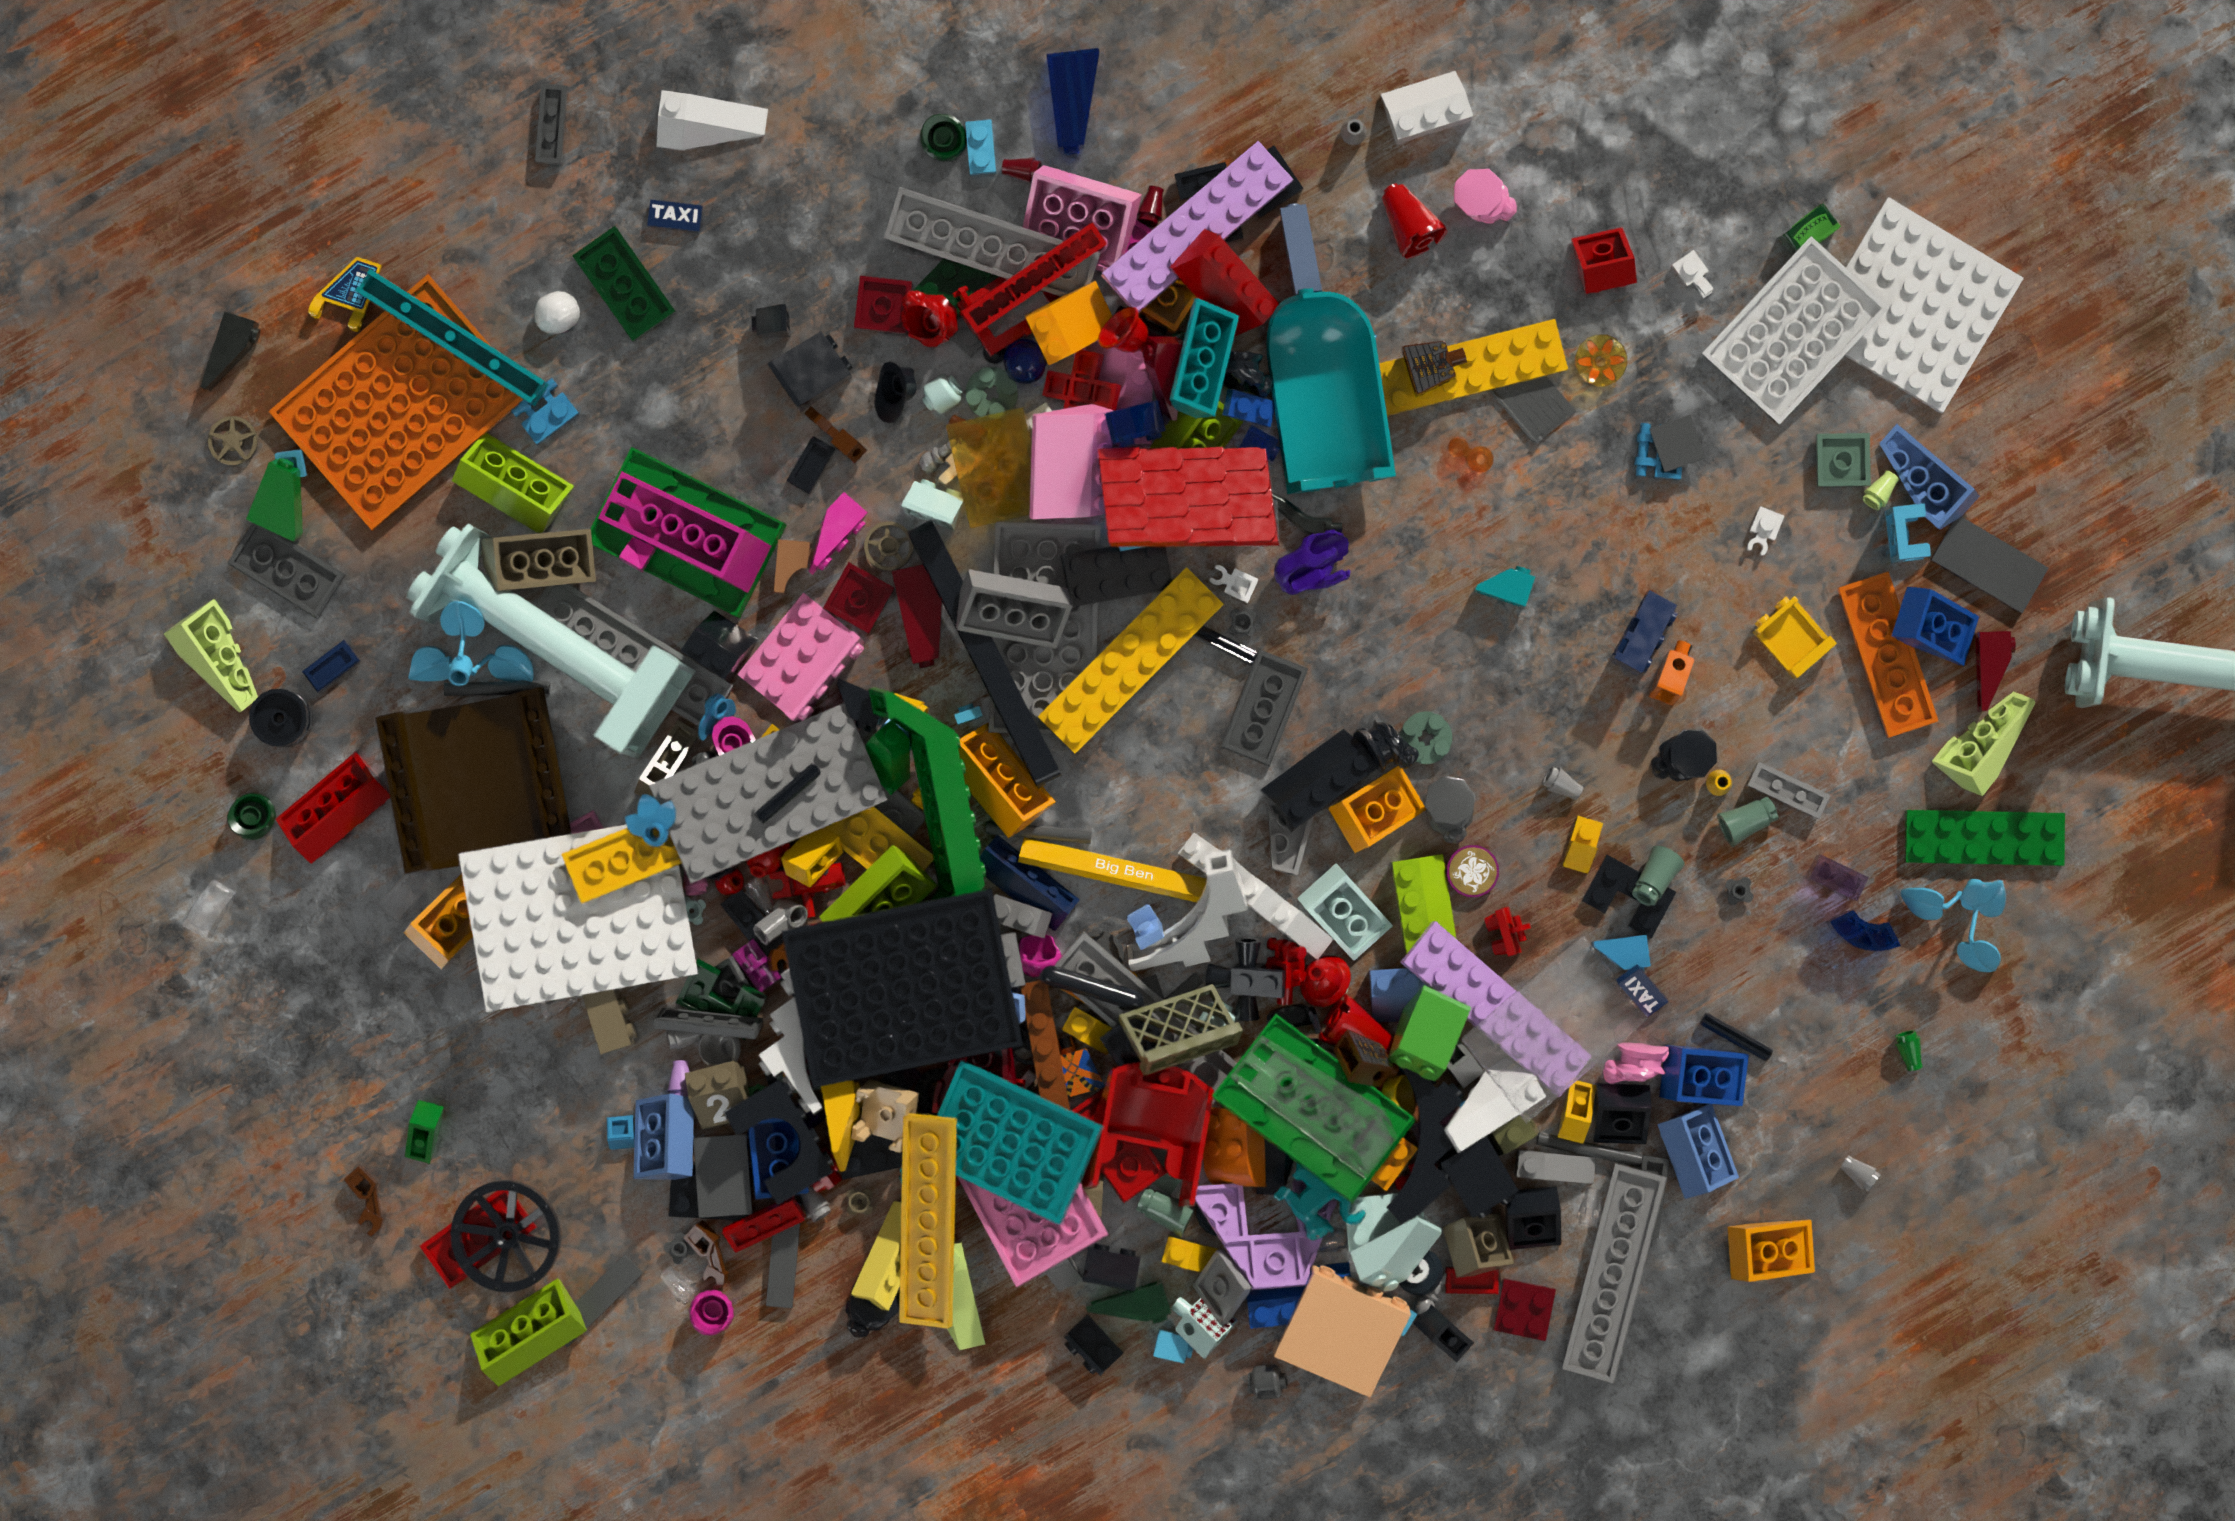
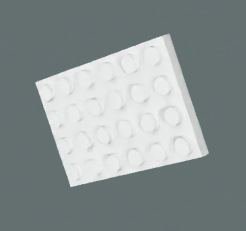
M1811 236L1702 354L1780 425L1889 307Z

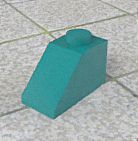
M1516 566L1515 569L1510 568L1476 585L1474 592L1524 608L1526 607L1536 576L1530 575L1531 570Z

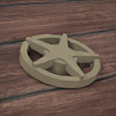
M228 416L218 420L212 426L208 435V447L211 454L219 462L226 465L236 466L247 462L252 458L258 446V436L255 428L247 420L237 416ZM230 421L229 431L225 432L224 435L215 433L221 424ZM235 421H240L247 425L251 433L241 434L236 431ZM213 436L221 439L224 446L219 455L213 447ZM253 436L252 448L246 456L242 450L244 440ZM228 451H237L243 459L227 461L222 458Z
M892 521L881 522L872 527L864 541V551L869 562L876 568L884 571H893L903 567L910 560L913 553V544L908 536V530L903 525ZM885 526V536L880 541L869 540L877 529ZM889 526L901 529L907 537L896 539L894 536H891ZM909 540V552L903 560L898 553L899 545ZM868 544L879 548L881 555L878 562H875L870 556ZM892 556L901 562L895 566L880 565L886 557Z

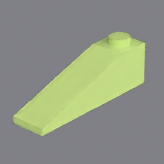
M215 599L179 621L166 631L164 635L177 654L238 712H241L252 704L258 696L248 669L243 667L238 653L241 650L239 645L234 644L230 630L232 626Z
M2012 692L1988 711V716L1977 724L1972 722L1967 726L1969 730L1959 738L1954 736L1947 741L1932 760L1933 764L1963 789L1983 796L1999 776L2036 703L2035 700Z
M963 1241L954 1242L952 1327L947 1329L959 1350L985 1345Z

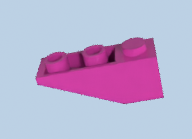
M845 492L827 509L822 519L809 572L812 575L818 569L823 571L832 561L830 556L835 551L840 553L849 543L847 538L852 533L857 535L866 525L864 519L868 512Z

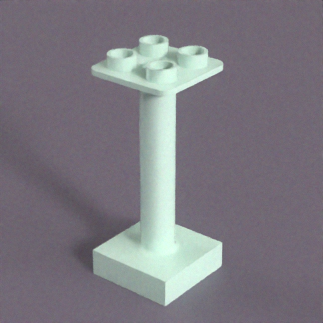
M470 524L466 525L462 531L456 527H451L443 536L436 549V553L443 557V560L434 574L431 576L423 571L409 588L407 598L414 602L410 614L428 623L435 624L440 619L445 606L450 602L462 601L475 607L482 613L487 623L612 704L611 711L594 736L618 752L639 759L696 670L670 653L653 645L637 671H633L513 591H496L489 576L478 569L479 558L482 555L481 539L491 538V536Z
M2105 597L2090 602L2085 611L2076 610L2074 614L2071 640L2072 642L2082 643L2081 658L2079 664L2069 663L2065 677V693L2076 695V707L2086 708L2101 704L2104 685L2112 675L2235 691V651L2117 636L2112 626L2113 598Z

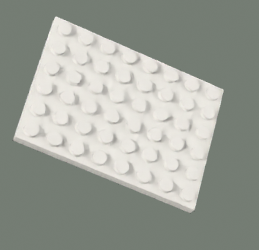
M627 825L460 853L459 859L486 1012L698 974L679 865L581 904L561 854L625 829Z

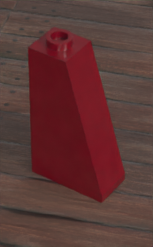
M923 564L892 571L913 665L919 664L920 669L934 666V661L940 659L943 603Z

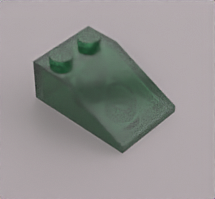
M1162 1279L1135 1288V1291L1126 1290L1086 1303V1310L1089 1313L1145 1322L1152 1320L1153 1324L1168 1320L1167 1315L1172 1314Z

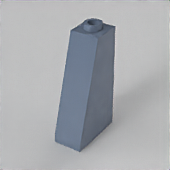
M1289 204L1284 208H1280V219L1293 296L1298 295V290L1313 288L1314 292H1322L1306 204Z

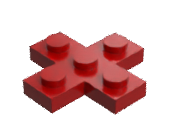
M1079 350L1075 354L1071 374L1047 371L1042 396L1065 401L1063 409L1094 404L1116 411L1122 385L1099 380L1104 358L1103 354Z

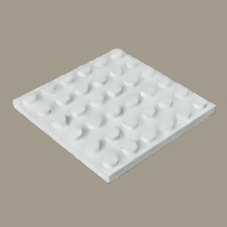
M1888 197L1845 268L1889 308L1844 356L1942 414L2024 278Z

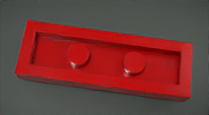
M792 1196L778 1205L774 1203L723 1227L722 1233L734 1252L737 1253L805 1221V1214Z

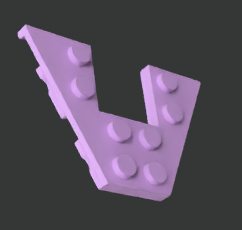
M1294 1179L1292 1181L1293 1191L1300 1195L1305 1190L1306 1184L1302 1180L1296 1181ZM1221 1184L1197 1187L1195 1199L1197 1205L1235 1265L1251 1286V1290L1306 1285L1322 1238L1310 1241L1306 1237L1307 1230L1305 1224L1297 1217V1232L1248 1235L1243 1186ZM1332 1199L1318 1211V1215L1330 1222V1217L1333 1209H1335L1337 1200Z

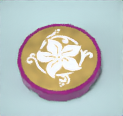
M1467 845L1458 849L1450 857L1446 876L1450 886L1457 893L1466 897H1480L1487 894L1496 885L1499 877V865L1495 856L1488 849L1479 845Z

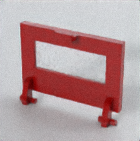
M999 277L970 296L966 293L968 290L966 285L960 287L956 292L952 293L954 298L960 296L962 299L956 304L960 311L1007 279ZM1040 290L978 332L976 336L991 357L1023 336L1033 333L1024 316L1025 314L1061 296Z

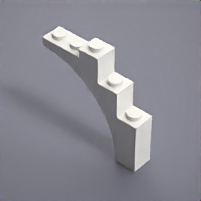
M1193 833L1178 854L1207 875L1205 855L1223 851L1217 849L1196 833ZM1235 861L1245 888L1247 906L1291 941L1297 943L1298 946L1305 947L1307 953L1318 960L1333 941V938L1300 910L1285 901L1268 885L1253 876Z
M1231 850L1205 855L1207 880L1202 896L1194 908L1181 921L1163 932V939L1143 950L1140 949L1137 943L1127 945L1131 971L1182 960L1185 967L1211 961L1208 940L1229 936L1227 915L1248 910L1245 888Z
M787 969L780 974L784 979L780 984L790 996L794 991L790 971ZM794 997L770 1014L773 1021L769 1024L778 1036L783 1033L784 1037L759 1054L762 1061L758 1064L767 1076L772 1073L777 1078L785 1073L786 1076L782 1079L788 1083L792 1091L795 1089L801 1096L798 1102L806 1113L812 1111L816 1115L823 1108L813 1092L807 1074L804 1041Z

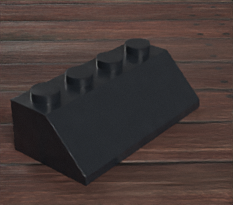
M1343 729L1263 787L1260 792L1292 833L1375 772L1379 766L1366 748Z

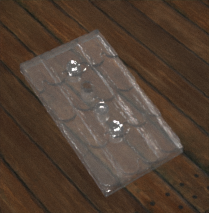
M1584 935L1554 958L1552 962L1461 1038L1526 1124L1648 1019L1618 985L1616 976ZM1574 1008L1580 1009V1013L1577 1016L1571 1015Z

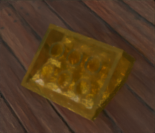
M1025 406L946 425L970 528L1030 515L1032 434Z

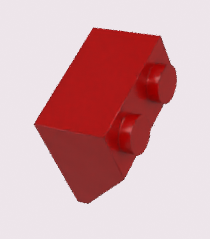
M1623 227L1571 239L1579 277L1586 294L1598 293L1603 290L1637 283L1635 258Z

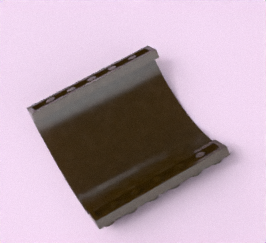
M537 687L507 696L458 706L406 714L400 711L375 717L405 874L461 866L460 853L572 834L544 687Z

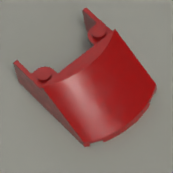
M1141 1063L1127 1064L1110 1070L1093 1122L1104 1126L1084 1172L1082 1186L1085 1188L1097 1187L1101 1163H1107L1112 1160L1116 1152L1117 1141L1167 1151L1165 1158L1166 1173L1172 1178L1182 1180L1178 1206H1194L1214 1089L1201 1081L1196 1075L1176 1066H1171L1145 1076L1140 1069Z

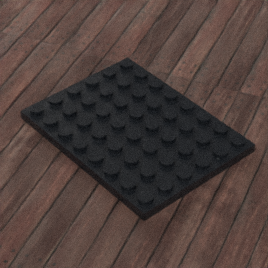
M992 888L781 930L813 1088L1023 1046Z

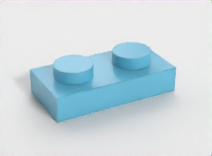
M992 120L965 122L970 175L996 173Z

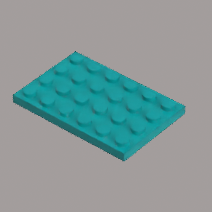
M965 1060L960 1061L937 1115L957 1118L956 1176L1058 1225H1062L1104 1128V1126Z

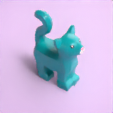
M1299 1167L1292 1175L1296 1181L1302 1180L1306 1184L1305 1190L1300 1195L1290 1188L1282 1186L1273 1196L1278 1201L1285 1200L1288 1203L1293 1214L1305 1224L1307 1230L1306 1237L1310 1241L1322 1238L1328 1232L1333 1233L1334 1229L1329 1221L1318 1215V1211L1332 1199L1339 1200V1213L1342 1220L1347 1224L1357 1225L1364 1220L1366 1215L1364 1210L1351 1214L1350 1202L1303 1167Z

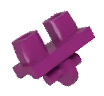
M754 939L732 954L759 992L764 991L782 977L778 971L769 972L768 957Z

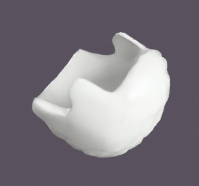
M561 291L552 292L541 297L534 309L536 325L541 331L549 334H560L568 331L578 322L580 317L577 301L570 294Z

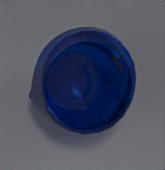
M1019 339L1010 344L1004 353L1006 373L1017 383L1032 384L1038 381L1046 370L1047 362L1038 343L1033 340Z

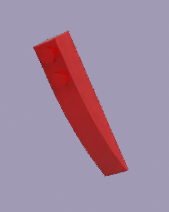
M1092 222L959 313L972 333L977 334L1100 250L1107 243Z

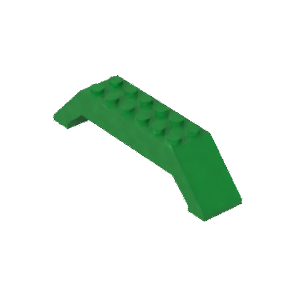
M876 687L868 688L873 714L888 718L889 720L892 719L896 725L909 734L939 885L931 900L982 890L985 886L984 877H986V870L979 858L978 852L981 851V844L974 832L973 826L976 825V819L969 807L968 801L971 800V793L964 781L963 775L966 774L964 761L959 756L958 749L961 748V742L958 734L952 728L891 691Z

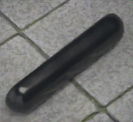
M1052 965L1042 969L1039 974V980L1042 983L1130 1010L1144 1006L1142 994L1128 987L1119 986Z

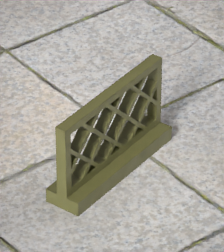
M1213 984L1120 1014L1118 1017L1121 1026L1141 1061L1140 1069L1144 1076L1237 1045L1243 1032L1239 1022L1234 1023ZM1209 994L1214 1002L1213 1007L1199 1003V997ZM1183 1003L1191 1006L1192 1009L1190 1014L1187 1015L1174 1010L1175 1006ZM1195 1008L1209 1013L1207 1022L1192 1017ZM1161 1011L1168 1014L1166 1023L1151 1018L1152 1013ZM1212 1015L1223 1019L1226 1025L1217 1027L1209 1022ZM1171 1016L1186 1021L1183 1030L1168 1024ZM1138 1019L1145 1022L1142 1031L1131 1027L1129 1020ZM1189 1023L1204 1028L1203 1032L1198 1035L1187 1032L1186 1029ZM1148 1024L1163 1029L1160 1038L1145 1032ZM1165 1031L1180 1036L1179 1041L1174 1043L1162 1038ZM1142 1038L1156 1043V1048L1145 1052L1140 1044Z

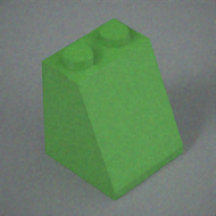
M1423 985L1402 1010L1388 1060L1396 1063L1401 1068H1407L1420 1074L1425 1079L1436 1081L1448 1066L1471 1007Z

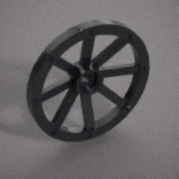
M499 1180L478 1187L461 1202L455 1212L451 1225V1244L459 1266L470 1279L489 1290L515 1292L539 1282L552 1269L560 1252L561 1227L553 1206L542 1193L522 1182ZM494 1191H509L506 1222L485 1198V1194ZM520 1193L532 1200L539 1208L519 1223H515L517 1194ZM476 1201L496 1224V1228L464 1223L469 1209ZM544 1215L549 1227L550 1240L522 1233V1230ZM507 1230L512 1232V1238L507 1237ZM462 1232L493 1236L494 1240L468 1257L463 1245ZM520 1242L548 1249L547 1256L537 1271L534 1269ZM500 1247L502 1248L496 1276L493 1279L480 1272L473 1264ZM512 1248L528 1277L518 1281L506 1282L504 1277Z

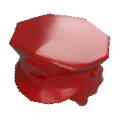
M908 291L902 298L901 302L904 308L901 312V319L910 338L919 340L924 346L937 347L939 344L948 342L958 330L957 309L943 295H925L920 291Z

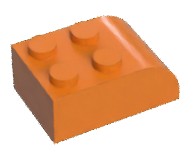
M1224 1107L1211 1108L1203 1153L1204 1170L1208 1180L1213 1185L1237 1184L1243 1187H1266L1265 1138Z

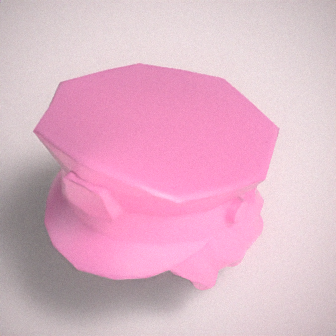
M1468 169L1455 182L1454 202L1470 218L1492 224L1500 219L1508 221L1516 214L1517 206L1515 199L1509 197L1508 188L1503 185V181L1490 169Z
M1620 1043L1617 1046L1622 1052L1621 1059L1617 1061L1608 1060L1603 1069L1604 1079L1609 1084H1615L1620 1081L1643 1082L1658 1074H1666L1661 1067V1062H1664L1669 1055V1048L1643 1043Z

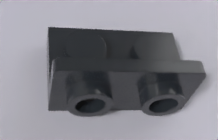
M1088 1314L1064 1335V1338L1067 1340L1064 1345L1074 1356L1079 1353L1085 1361L1082 1364L1092 1375L1097 1372L1101 1376L1105 1370L1124 1354Z

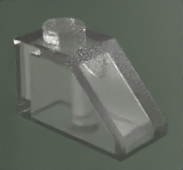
M213 879L194 903L182 926L204 938H212L237 892Z

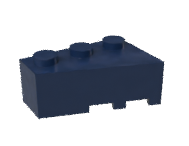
M1651 590L1647 591L1609 661L1636 676L1642 672L1646 673L1653 660L1650 657L1654 649L1658 650L1665 639V636L1662 634L1666 626L1671 627L1678 615L1675 612L1677 605Z

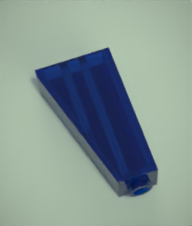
M1099 48L1047 54L1058 152L1064 151V155L1080 153L1079 149L1085 148L1099 64Z

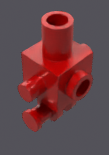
M1270 937L1267 941V948L1275 950V956L1267 958L1265 968L1285 970V996L1277 998V1003L1280 1005H1290L1293 1003V987L1303 985V981L1307 977L1306 972H1304V958L1307 950L1303 946L1298 947L1295 942L1283 938L1277 940L1274 937Z

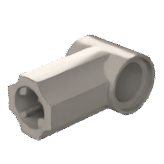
M781 898L775 903L773 912L755 925L753 928L754 933L763 944L768 945L782 934L781 930L802 926L807 920V909L788 898Z

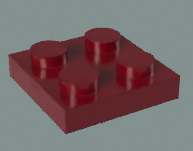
M860 275L854 329L907 335V330L903 326L901 312L904 308L901 301L908 291H912L913 282Z
M848 562L823 609L870 634L895 587Z
M1503 1278L1493 1330L1546 1341L1556 1289Z

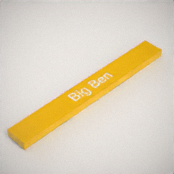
M1023 838L1018 859L1019 863L1196 903L1202 896L1207 878L1030 838Z

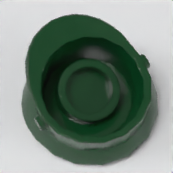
M935 114L929 117L923 124L920 132V142L924 151L933 159L951 161L959 157L964 151L967 136L962 123L957 118L947 114Z
M249 793L240 798L237 797L227 815L228 825L235 834L243 839L256 840L262 838L274 825L276 817L275 807L269 798L259 793Z

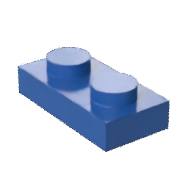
M1228 389L1222 415L1263 427H1271L1275 409L1274 401Z

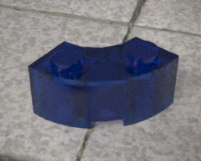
M1159 400L1104 413L1112 444L1118 443L1120 448L1134 445V439L1146 436L1147 441L1161 438V432L1167 431Z
M1847 910L1825 921L1837 938L1857 949L1885 951L1901 946L1890 922L1868 923L1861 919L1854 910Z

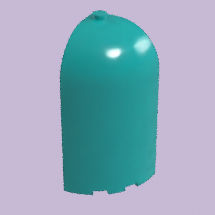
M1313 288L1298 290V295L1283 300L1273 312L1266 339L1267 361L1273 383L1272 395L1287 495L1320 491V489L1334 487V483L1336 488L1354 486L1359 482H1375L1396 477L1376 339L1368 317L1354 301L1342 294L1314 292Z

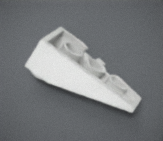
M662 90L658 113L657 147L685 151L701 146H712L723 142L765 136L768 109Z
M1503 1058L1481 1074L1479 1082L1475 1088L1471 1089L1468 1094L1469 1097L1463 1106L1457 1110L1444 1129L1458 1153L1546 1097L1532 1073Z

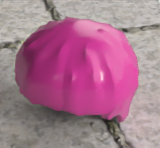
M1028 935L1023 937L1018 945L1023 973L1033 978L1039 977L1040 972L1045 967L1054 966L1062 956L1053 937L1045 935L1044 938Z
M707 1290L696 1295L689 1307V1318L694 1329L702 1335L709 1336L719 1334L728 1329L734 1318L732 1301L718 1290Z

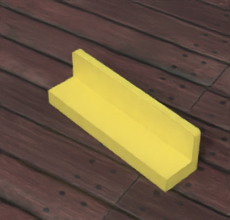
M898 1201L892 1203L851 1292L854 1297L868 1299L881 1310L889 1311L900 1287L902 1202Z

